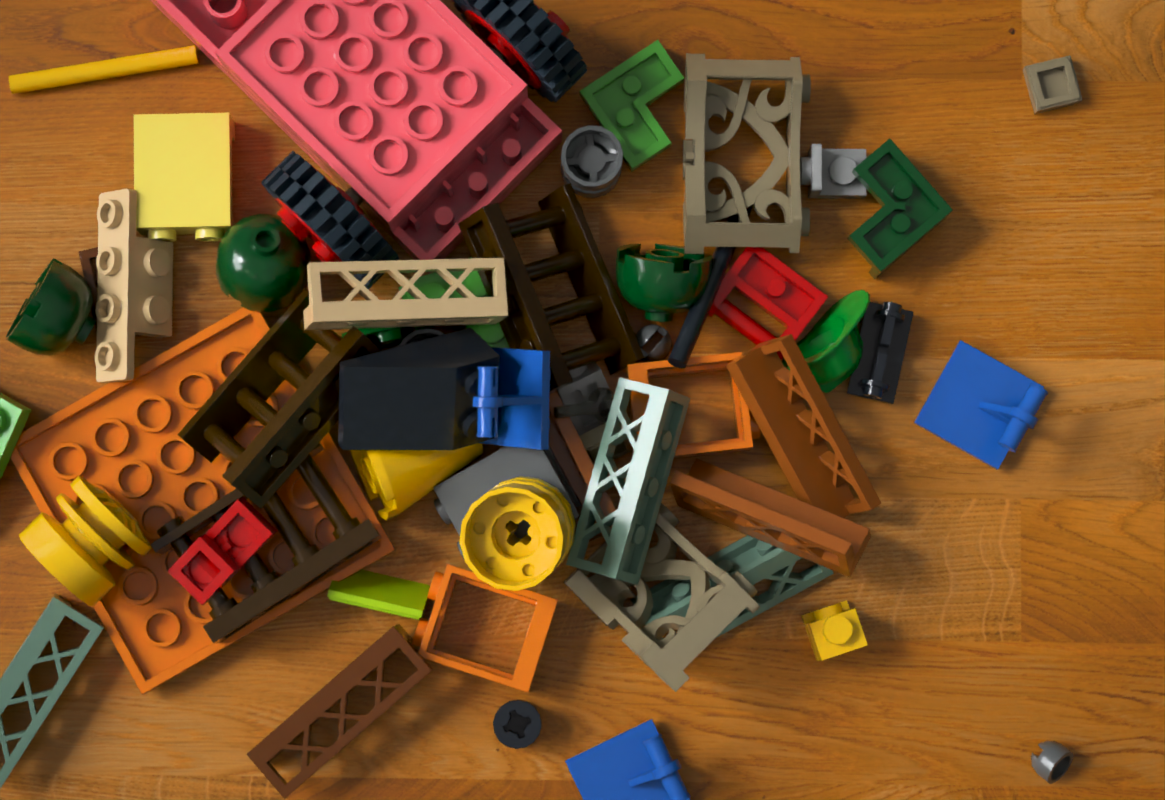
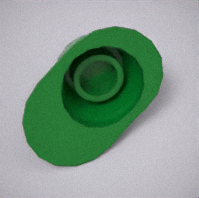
M865 290L854 291L832 305L809 333L797 343L823 393L831 392L851 376L860 363L863 353V341L856 325L865 314L870 303V294ZM783 358L782 363L784 367L790 370L786 360Z

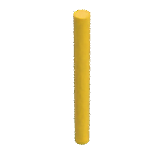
M196 45L9 75V86L11 93L17 94L199 64V57Z

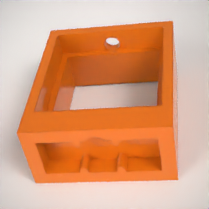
M742 352L690 357L684 369L674 367L668 360L627 364V379L649 384L648 379L725 371L728 370L726 365L741 356ZM730 372L729 378L736 438L677 445L674 459L750 451L753 448L752 439H760V428L751 411H749ZM631 391L629 399L632 422L644 415L649 395Z
M447 564L444 573L436 571L427 599L434 600L435 603L430 618H420L412 645L420 647L419 654L426 660L529 692L558 599L527 589L519 591L496 589L478 579L473 572ZM457 581L536 606L514 674L435 649Z

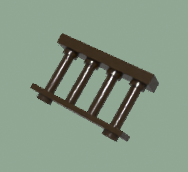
M571 183L561 186L540 200L538 204L541 211L505 220L499 204L495 203L482 207L458 224L472 258H504L508 316L499 323L510 348L550 351L551 378L549 395L573 382L569 373L570 370L604 360L610 375H613L627 368V364H634L644 358L637 336L632 330ZM549 228L559 254L524 264L513 238ZM492 270L478 271L488 297H493ZM567 272L578 298L542 308L532 282ZM586 316L596 342L561 353L550 327Z
M307 289L300 294L177 434L211 463L220 453L226 457L232 465L222 476L259 508H262L339 420L340 362L382 351L354 326L343 338L332 329L304 330L303 311L309 306V291ZM318 343L329 354L310 375L298 364L314 345ZM286 380L297 391L277 412L266 400ZM253 416L265 427L245 449L234 437Z
M321 442L316 445L296 469L335 528L332 534L336 540L319 550L316 544L311 546L281 498L275 492L263 508L295 556L291 559L295 567L279 577L275 571L269 572L259 554L256 553L244 566V569L253 581L250 587L254 594L237 603L234 597L229 599L221 588L208 601L212 608L209 614L213 620L203 626L213 643L220 644L382 538L369 519L360 523L357 517L354 519L350 517L312 457L325 450ZM235 489L187 521H184L182 516H179L166 523L157 530L160 538L150 545L155 553L164 554L173 548L180 558L193 544L189 538L213 521L216 523L237 499L244 497L247 500L248 498Z

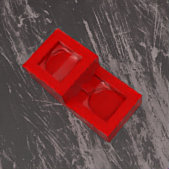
M244 497L239 498L206 534L197 538L171 566L168 572L201 605H204L275 535L277 530Z

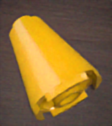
M477 443L456 450L350 451L370 501L378 497L380 498L385 508L377 512L381 518L389 520L398 516L434 490L433 487L449 479L483 454V446L481 443Z

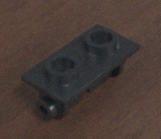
M873 302L869 303L860 331L863 341L862 358L857 369L850 376L847 394L894 404L914 312L904 310L902 305L893 302H883V305Z

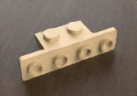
M127 188L104 192L99 195V207L97 210L98 255L96 266L98 281L95 309L97 316L95 363L96 380L101 383L129 381L134 378L135 335L157 338L172 336L173 242L136 237L137 192Z

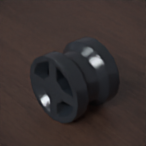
M513 700L502 705L496 712L493 721L494 733L498 740L505 746L515 749L525 748L532 744L539 736L542 726L541 717L536 707L523 700Z

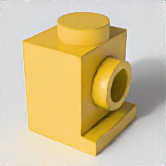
M847 600L801 615L816 661H823L868 645L856 609H850Z

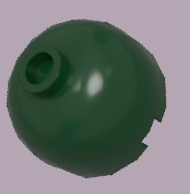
M257 214L242 218L228 228L217 249L216 276L221 290L228 297L230 294L234 299L240 301L241 306L250 311L272 312L286 308L295 301L296 296L303 289H306L308 285L307 265L311 262V253L307 241L304 239L301 242L281 222L282 219L276 215Z
M641 243L620 246L617 249L616 258L617 285L622 296L631 306L645 310L646 319L658 322L673 321L674 313L689 311L697 300L703 296L711 275L712 256L704 258V254H684L683 246L655 244V249L647 250L646 253H640Z
M53 258L36 281V287L30 297L25 299L6 336V340L36 355L52 356L62 353L73 341L82 345L96 323V320L89 316L93 304L91 288L85 279L74 269Z

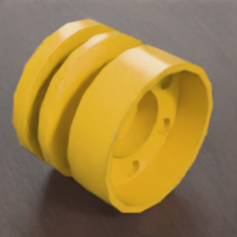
M78 476L70 486L83 503L79 506L68 496L60 493L56 500L68 518L63 523H60L52 516L41 512L19 534V537L34 557L62 585L88 606L94 607L116 585L111 573L104 564L111 559L119 566L131 570L135 563L122 547L127 544L138 554L145 556L152 549V546L143 535L138 521L119 501L106 490L92 485L83 477Z
M519 476L500 482L470 506L461 524L460 546L465 563L478 579L496 589L519 591L536 586L564 561L574 543L576 523L569 502L558 488L539 478ZM525 520L531 526L528 528V535L519 539L514 534L518 527L516 524Z

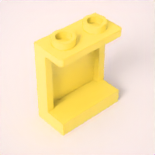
M229 112L134 114V190L137 192L136 230L141 235H147L149 239L175 242L176 235L195 234V240L216 242L221 241L228 228L235 224L232 211V141H235V121Z

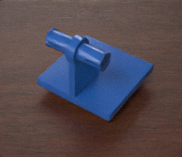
M960 340L915 419L914 424L998 470L1008 451H1017V447L1028 428L1034 429L1038 422L1035 415L1048 392L1043 389L1044 386Z
M491 347L500 355V366H477L478 396H473V407H478L476 437H496L480 442L481 444L548 450L550 428V351Z
M652 719L565 760L583 800H690L689 797H691L678 771L682 766L678 758L672 759L663 741L662 734L658 733Z

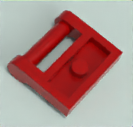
M746 247L724 276L708 315L712 318L715 314L755 345L777 338L726 300L731 291L735 289L786 327V330L780 337L792 334L794 340H796L828 296L763 247ZM777 351L779 358L782 359L781 351Z

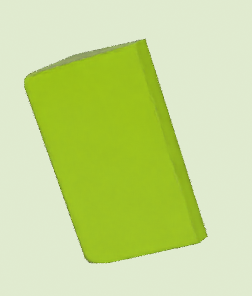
M361 570L342 581L332 580L327 597L335 602L420 620L425 615L430 586Z

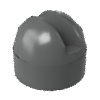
M651 324L642 327L637 332L638 344L644 356L641 359L642 361H662L669 355L672 339L665 328ZM656 332H659L663 338L649 354L646 353L642 348L652 339Z
M1044 741L1038 744L1043 750L1041 754H1031V764L1040 777L1049 784H1053L1066 773L1073 761L1074 754L1056 741Z

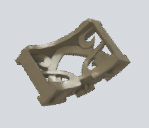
M686 53L684 83L685 139L692 140H683V180H685L683 202L684 254H704V246L789 248V253H799L801 236H809L810 209L802 208L800 126L802 103H809L811 92L810 74H802L800 57H790V60L705 59V54ZM707 79L743 80L739 94L728 88L708 82ZM752 80L785 81L783 103L776 107L771 106L767 101V94L771 88H767L760 93L754 106L747 100ZM727 110L733 113L731 123L724 133L716 134L710 130L708 122L711 117L717 116L724 123ZM787 117L785 143L773 124ZM741 120L746 122L759 135L774 157L764 174L744 192H741L738 181L729 170L717 163L705 161V152L717 150L731 141L738 131ZM785 170L786 195L772 189ZM713 179L723 180L730 190L732 199L726 201L724 189L719 195L711 194L708 190L709 182ZM754 205L757 215L769 221L770 217L766 212L767 207L770 205L779 206L783 211L785 223H750L747 209ZM737 215L740 223L717 221Z
M661 503L654 526V531L658 535V543L653 548H648L638 585L600 574H594L587 578L586 576L590 572L579 568L563 583L610 629L614 630L620 625L628 633L622 639L624 644L676 692L690 678L683 670L744 609L754 614L760 606L753 599L758 593L756 588L738 571L730 576L702 554L674 528L680 521ZM606 541L587 561L599 564L603 560L607 548ZM677 548L691 561L674 560ZM709 578L717 585L710 588ZM668 579L691 581V598L685 617L678 615L664 616L644 626L650 617L653 607L652 593L646 582ZM635 585L638 595L637 602L631 607H624V602L627 598H636L629 588ZM669 631L668 635L664 639H662L664 634Z

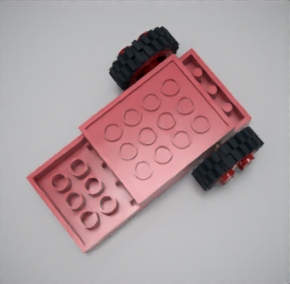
M150 0L340 186L336 187L323 174L294 151L261 182L281 207L276 213L282 219L281 222L301 242L308 236L315 243L311 248L321 262L399 260L398 254L392 249L391 245L364 216V211L414 260L445 259L464 240L458 224L484 206L495 203L500 204L562 142V130L528 98L527 85L532 90L535 89L543 98L546 97L548 101L556 103L587 72V66L582 61L581 54L573 48V43L566 36L570 32L569 27L556 13L551 10L546 13L533 0H452L455 8L462 13V18L471 25L474 33L440 0ZM375 273L364 286L370 289L385 273ZM367 274L352 275L361 281Z

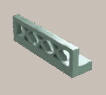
M619 377L575 531L574 543L570 549L566 565L638 585L691 398L670 389ZM631 391L649 395L644 415L634 422H631L626 412ZM628 438L634 449L630 463L618 470L613 459L614 451L618 444ZM615 485L621 497L618 509L605 517L599 505L603 492ZM602 532L607 543L602 565L584 560L589 540Z
M749 535L710 555L707 558L730 576L738 571L752 585L763 579L773 580L768 591L753 597L759 604V609L754 614L744 609L717 637L834 574L833 570L815 564L801 573L791 572L796 561L802 557ZM709 578L710 588L716 586L717 584ZM668 579L650 588L653 607L645 626L653 620L664 616H686L691 598L690 580ZM638 595L636 598L630 599L633 605L637 602Z
M54 594L0 678V743L5 758V763L0 769V789L104 628L101 624L71 607L70 602L57 594ZM65 616L90 630L80 647L59 652L54 632ZM50 640L53 653L40 656ZM74 655L63 672L60 658ZM55 660L59 679L54 687L32 693L28 676L32 666L37 663ZM24 682L26 695L13 697L21 683ZM47 697L38 712H36L34 699ZM28 701L32 721L27 729L5 734L1 716L8 705ZM20 738L10 754L7 741Z

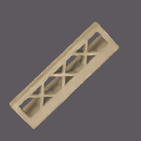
M504 258L309 262L307 265L309 306L303 311L304 330L351 329L353 326L360 329L497 324L508 316ZM492 270L493 297H476L462 284L472 271ZM449 271L464 272L456 279ZM416 272L410 280L401 274ZM424 272H436L450 287L441 298L429 299L413 284ZM375 273H388L402 286V289L392 300H379L364 286ZM338 274L354 289L343 301L322 302L320 275ZM352 274L367 275L359 281ZM456 290L463 298H449V296ZM406 292H408V293H409L410 295H412L415 299H400V298H401ZM357 293L366 299L364 301H351Z

